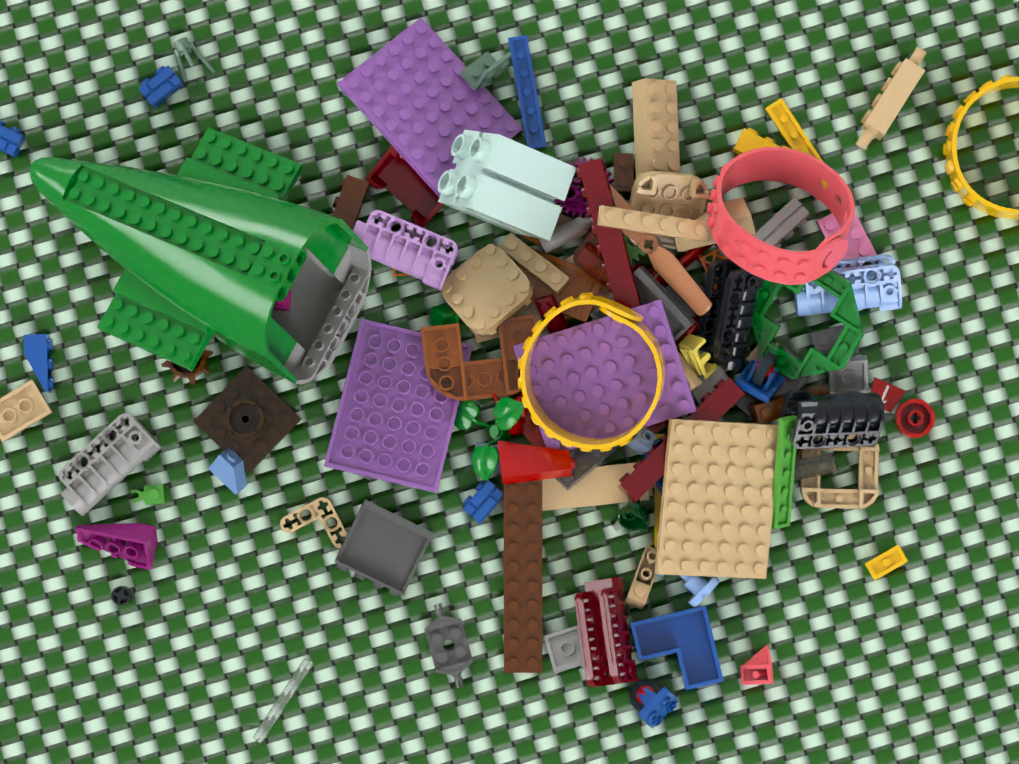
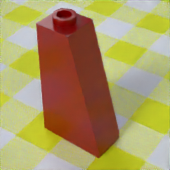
M504 441L498 442L503 485L573 476L572 469H575L574 457H570V453L567 450Z

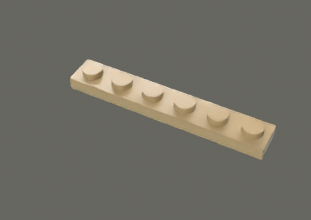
M603 205L599 206L598 226L701 242L708 241L709 228L707 222Z

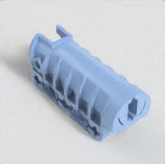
M882 254L841 259L837 264L841 269H837V266L834 267L833 270L851 281L858 309L879 307L880 311L902 308L900 271L895 265L892 256ZM887 259L891 263H884V260ZM864 262L872 263V265L862 266ZM846 264H850V268H845ZM812 281L805 284L800 294L793 292L797 317L831 313L839 298Z

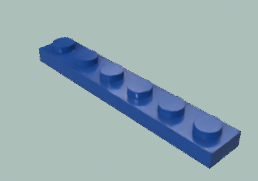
M527 35L508 38L510 53L512 54L511 59L527 147L534 150L546 148Z

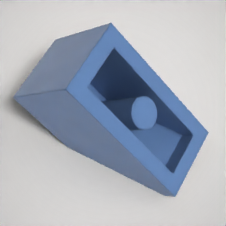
M228 447L215 459L208 469L237 495L247 486L244 463L237 453Z

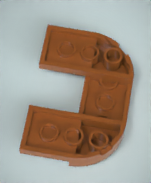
M536 314L509 317L498 326L502 358L463 362L459 323L421 327L425 370L432 386L443 396L457 401L493 398V392L496 393L497 397L511 396L521 392L522 389L518 388L520 369H518V361L513 346L525 342L529 336L532 337L534 333L531 330L537 323Z

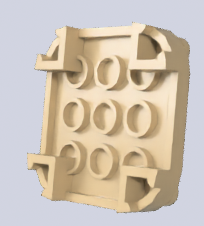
M651 171L637 175L632 187L629 205L635 211L696 220L704 214L706 199H709V191L705 183L695 175ZM650 234L657 238L661 247L676 249L674 237ZM630 239L631 242H633L638 248H640L639 243ZM646 239L644 241L646 243L644 247H653V240L648 241Z
M488 244L486 247L478 250L449 274L441 289L448 305L476 335H493L496 333V328L524 304L527 307L532 302L530 299L533 294V286L527 276L504 250L493 244Z

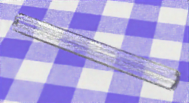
M303 659L253 736L254 740L259 743L264 740L313 665L310 660Z

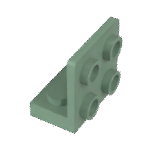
M487 51L462 70L460 75L474 91L479 87L483 89L491 82L490 79L492 77L496 79L504 72L503 69L510 63L508 60L512 54L508 52L496 61Z

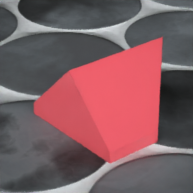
M768 644L745 664L740 665L742 685L774 684Z

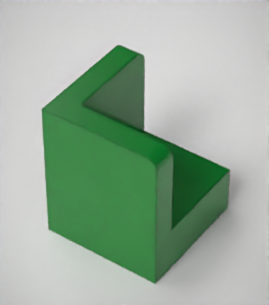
M448 304L431 307L429 318L431 326L459 323V316Z

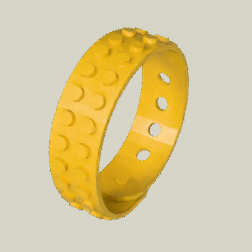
M1005 75L994 83L991 80L983 84L979 88L978 93L974 90L964 100L965 105H960L952 115L954 120L946 128L945 136H947L946 144H943V155H946L944 168L946 174H949L951 179L950 185L952 189L959 193L962 201L967 206H972L985 214L997 218L1018 220V209L1005 208L993 204L978 195L968 185L962 175L957 158V134L962 118L968 108L975 101L991 92L1007 88H1019V76L1011 77V75Z
M592 292L581 293L575 299L573 296H570L560 302V307L556 308L553 306L543 316L546 319L544 321L539 320L531 330L534 333L532 337L529 336L525 340L522 347L525 351L518 361V369H520L518 388L522 389L523 397L521 399L524 407L529 409L532 421L536 425H540L549 438H556L566 447L571 448L575 446L585 452H591L592 449H600V452L612 450L613 446L619 444L622 447L631 442L632 436L645 425L660 400L665 380V362L662 350L655 336L642 323L644 317L634 310L608 298L595 296ZM592 304L600 306L599 310L612 317L613 320L624 323L637 331L649 345L654 355L658 380L653 403L645 416L634 427L614 437L595 439L566 431L545 414L533 392L530 378V362L533 348L547 324L560 312L576 305Z

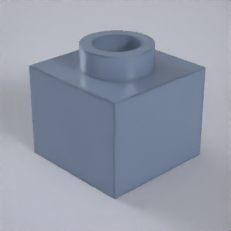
M643 426L632 436L631 442L627 445L638 454L643 455L650 451L656 435Z

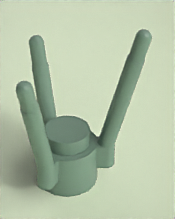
M187 37L180 38L174 42V53L177 57L184 83L187 82L181 56L186 57L189 65L193 67L194 64L189 56L192 53L191 50L194 51L212 73H215V70L197 50L193 42L188 41Z

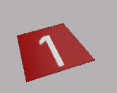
M874 377L871 392L878 393L882 398L884 410L892 412L905 393V390Z

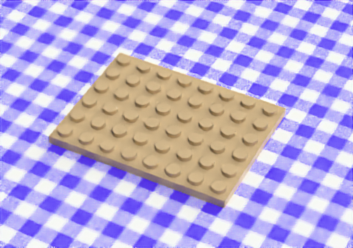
M669 418L655 562L656 574L766 579L773 516V485L778 425Z

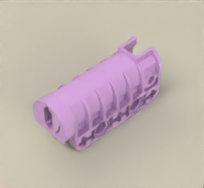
M381 210L371 212L367 223L357 220L353 229L354 233L369 248L372 260L420 279L423 284L442 291L445 279L451 273L458 256L457 244L453 240ZM379 218H382L383 223H382V222H378V224L375 223V219H376V220H379ZM394 225L401 226L398 232L391 230ZM416 232L418 237L411 239L410 234L413 235ZM430 239L437 241L436 245L432 247L428 246L427 242ZM452 247L453 252L450 251L449 254H447L446 249ZM438 264H442V265H443V266L440 267V268L437 267Z

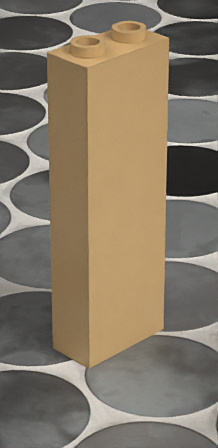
M636 463L597 466L568 491L555 478L542 480V511L628 503V497L618 488L621 484L619 479L626 472L630 475L635 470L633 466ZM652 487L639 498L640 501L650 500L649 496H653Z

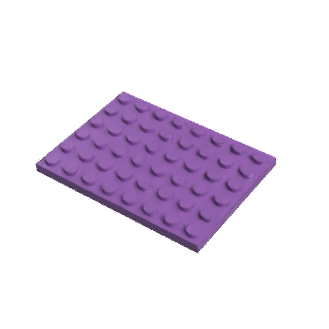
M420 17L340 80L337 85L440 198L441 193L438 191V183L442 174L450 169H455L457 165L452 163L454 156L451 154V148L458 135L463 134L464 130H472L482 133L500 134L512 140L523 128L486 88L482 89V87H479L476 91L472 89L460 75L466 66Z
M662 300L631 308L644 317L642 323L648 327L657 339L665 362L663 391L660 400L644 426H650L669 420V418H676L697 411ZM610 316L539 337L531 355V385L540 407L554 423L573 434L595 439L620 435L634 427L645 416L653 403L658 380L654 355L649 345L637 331L624 323L613 320ZM524 342L513 346L517 361L524 354L525 350L522 349ZM539 425L546 448L567 451L578 448L575 446L571 448L566 447L556 438H549L544 433V429Z
M361 318L324 467L437 494L459 401L443 396L430 383L425 370L420 332ZM461 342L463 362L470 361L473 345Z

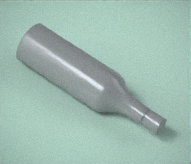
M578 217L554 228L550 241L539 239L545 253L585 235L591 225H594L592 217Z

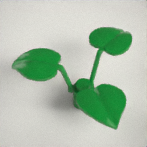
M511 398L500 399L494 408V416L497 418L495 420L496 424L489 425L475 419L479 414V407L473 400L459 401L454 425L460 430H467L474 422L489 428V434L494 439L486 443L485 447L477 446L472 454V466L482 479L488 481L499 463V452L490 445L510 439L511 434L508 430L517 423L525 408L523 402Z

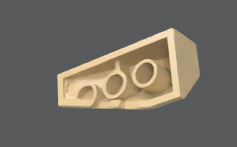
M743 197L724 201L728 213L735 222L750 234L755 235L752 216ZM705 213L696 220L707 222L709 214ZM710 228L707 242L674 237L677 252L715 244Z

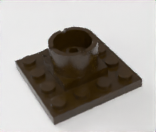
M246 366L193 422L223 451L230 447L243 460L245 472L250 474L302 419ZM245 416L249 417V421L247 423L243 422V418Z

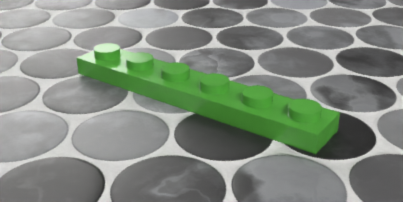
M795 415L779 418L771 526L773 529L790 526L796 448L792 445L790 437L791 429L795 426L797 418Z

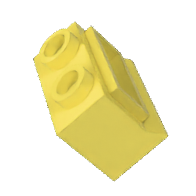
M688 334L679 343V349L696 375L703 376L706 380L718 366L717 364L707 362L711 357L710 353L703 352L700 355L698 351L706 340Z

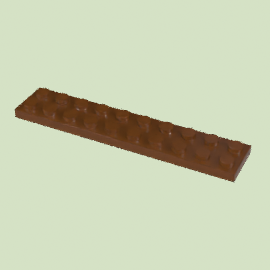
M542 480L503 485L504 673H542Z

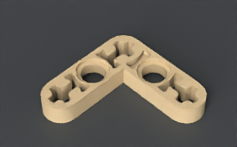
M324 497L318 498L284 516L280 521L281 529L291 533L320 518L333 545L337 548H341L342 545L336 543L338 537L336 534L332 536L331 532L337 531L341 527L342 531H339L340 536L346 537L348 534L331 501ZM320 501L328 503V506H326L328 512L333 511V514L327 515L324 519L322 515H325L324 510L318 509ZM305 509L310 510L312 514L311 518L307 521L301 518V512ZM297 514L298 520L302 524L298 526V522L292 524V529L289 527L285 528V520L289 519V521L296 519L293 515ZM331 517L336 518L338 522L337 526L333 529L327 526V520Z

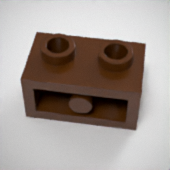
M614 153L613 187L619 194H631L636 177H633V170H635L633 153Z

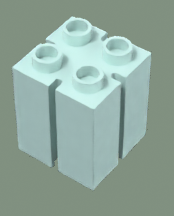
M464 130L463 134L458 135L452 144L451 154L454 156L452 163L457 165L455 169H450L442 174L438 183V191L441 193L438 202L512 233L550 241L562 207L555 205L554 201L555 199L565 201L576 167L500 134Z

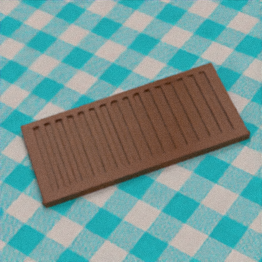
M533 249L570 278L568 283L557 294L514 261L533 286V294L530 300L534 304L537 298L554 294L559 307L561 306L560 302L570 296H573L575 299L581 293L588 292L598 296L606 279V275ZM576 305L562 311V313L587 323L594 305Z

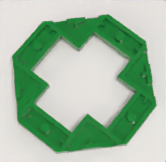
M832 269L812 281L839 298L830 316L845 325L828 356L818 349L811 347L804 360L800 361L772 342L781 325L766 316L769 308L783 285L796 294H800L806 283L786 285L764 279L763 288L758 289L752 327L755 340L758 342L760 359L762 360L768 352L773 353L778 357L774 368L790 379L845 368L864 336L852 283Z

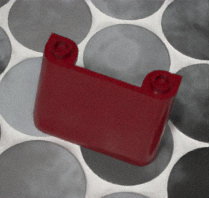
M392 145L365 178L369 181L371 187L374 189L386 188L413 212L411 214L412 222L419 227L425 228L445 206L438 202L439 197Z

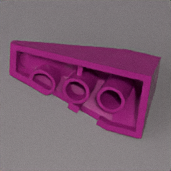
M140 523L76 526L78 542L98 551L105 550L111 553V557L115 559L117 557L128 561L127 564L133 567L152 569L158 542L155 526Z

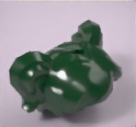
M628 498V503L617 512L618 522L628 530H641L645 532L649 526V516L644 506L640 505V499L633 503Z

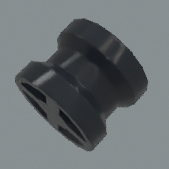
M126 586L116 587L111 594L112 601L117 605H126L132 600V591Z

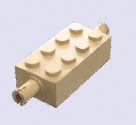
M916 47L909 60L905 58L903 62L899 61L891 72L893 78L889 77L881 88L883 93H879L870 105L873 107L872 111L868 109L860 121L863 123L860 129L864 131L855 143L858 147L866 150L873 137L881 140L925 72L923 68L919 67L922 59L927 54L921 48Z

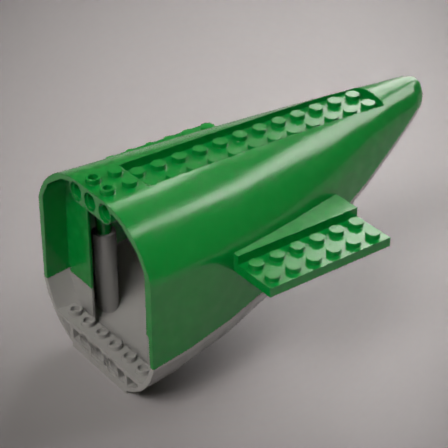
M207 128L191 158L186 157L177 175L127 166L54 157L40 158L30 165V177L37 190L100 249L124 268L113 289L115 296L97 328L190 371L194 370L213 335L236 352L268 371L295 384L308 383L319 376L328 365L332 364L367 299L366 294L372 266L369 248L343 219L286 201L304 167L297 162L212 128ZM291 291L290 311L273 310L276 300L283 301L288 292Z

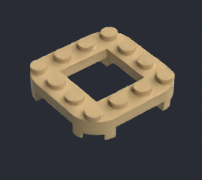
M851 434L848 439H853L856 434ZM817 435L813 441H818L821 435ZM876 442L871 446L801 449L800 491L804 501L816 508L862 509L870 506L879 494V444ZM821 450L859 451L858 489L820 488Z

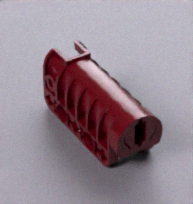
M615 577L584 582L585 592L577 593L574 599L587 685L589 687H599L640 681V678L637 677L635 660H632L631 655L632 645H630L628 616H626L625 612L626 601H624L622 591L624 590L623 578Z

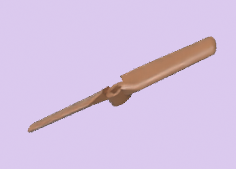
M610 184L616 208L634 210ZM622 229L625 236L639 243L641 251L648 254L653 268L698 316H702L712 307L711 301L676 257L659 245L654 235ZM646 239H647L648 241H650V240H653V241H654L653 244H652V246H653L652 249H650V248L645 249L644 246H645L646 243H645L644 241H645Z

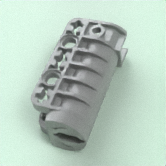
M126 413L121 414L59 471V478L67 487L61 495L80 515L84 516L142 461H148L162 446L136 417ZM127 419L129 420L130 424L128 427L126 426L127 423L125 422ZM115 431L117 434L116 439L111 441L110 434ZM98 445L101 446V447H100V450H101L100 453L97 452V451H98V448H97ZM86 457L88 464L83 467L82 460ZM70 471L73 472V473L71 474V476L73 477L71 480L69 479V477H70L69 472H70Z

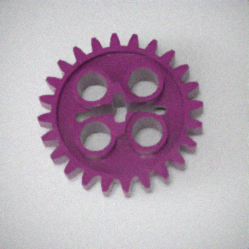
M583 157L582 162L575 158V164H572L570 161H568V164L577 169L579 168L578 164L587 162V159ZM606 171L607 176L610 177L611 173L609 171ZM573 176L571 183L579 187H584L582 179L574 180ZM608 178L610 184L614 182L612 178ZM570 186L565 201L557 199L555 201L556 204L561 205V210H566L565 213L568 216L571 213L574 218L578 214L581 218H584L585 214L588 216L586 206H589V204L585 202L586 198L584 199L582 191L576 186ZM571 191H575L574 197L568 198V194Z

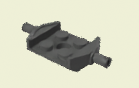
M439 603L438 606L437 604L433 605L437 615L436 620L426 627L424 631L436 673L452 675L456 688H460V686H464L461 672L473 663V658L462 619L444 615L442 603ZM446 640L454 642L455 647L452 651L444 649L443 644Z

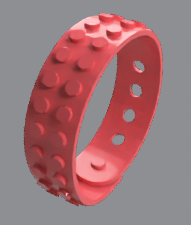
M763 147L736 156L722 167L719 176L716 175L713 186L716 189H711L709 197L712 203L708 202L706 214H709L707 225L719 249L731 261L747 272L775 283L786 285L804 284L826 274L843 258L848 247L846 239L855 213L854 198L843 178L824 162L798 150L783 147ZM821 179L826 181L828 188L822 185ZM768 180L787 183L803 189L821 201L836 218L840 230L827 237L815 250L791 251L781 249L756 238L736 223L728 213L722 196L739 185L753 181Z

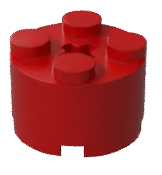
M911 399L897 407L893 422L897 432L902 436L919 438L926 435L932 429L935 423V414L925 401ZM913 414H915V417L918 418V421H916L915 423H913V421L910 420V417L913 416Z

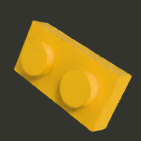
M896 545L864 564L873 580H876L908 562L900 546Z

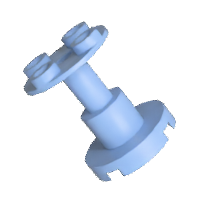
M680 575L686 581L684 586L694 594L688 602L694 608L720 582L717 577H712L707 581L703 576Z

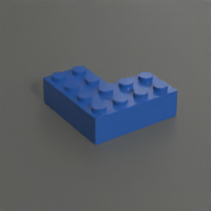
M706 605L629 623L638 661L676 653L685 690L724 681Z

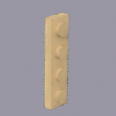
M509 233L499 245V248L504 250L511 259L557 294L570 280L566 274L512 233Z

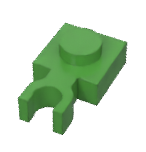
M164 484L146 485L143 492L131 490V493L137 492L139 495L138 499L131 500L132 503L145 499V505L165 504Z

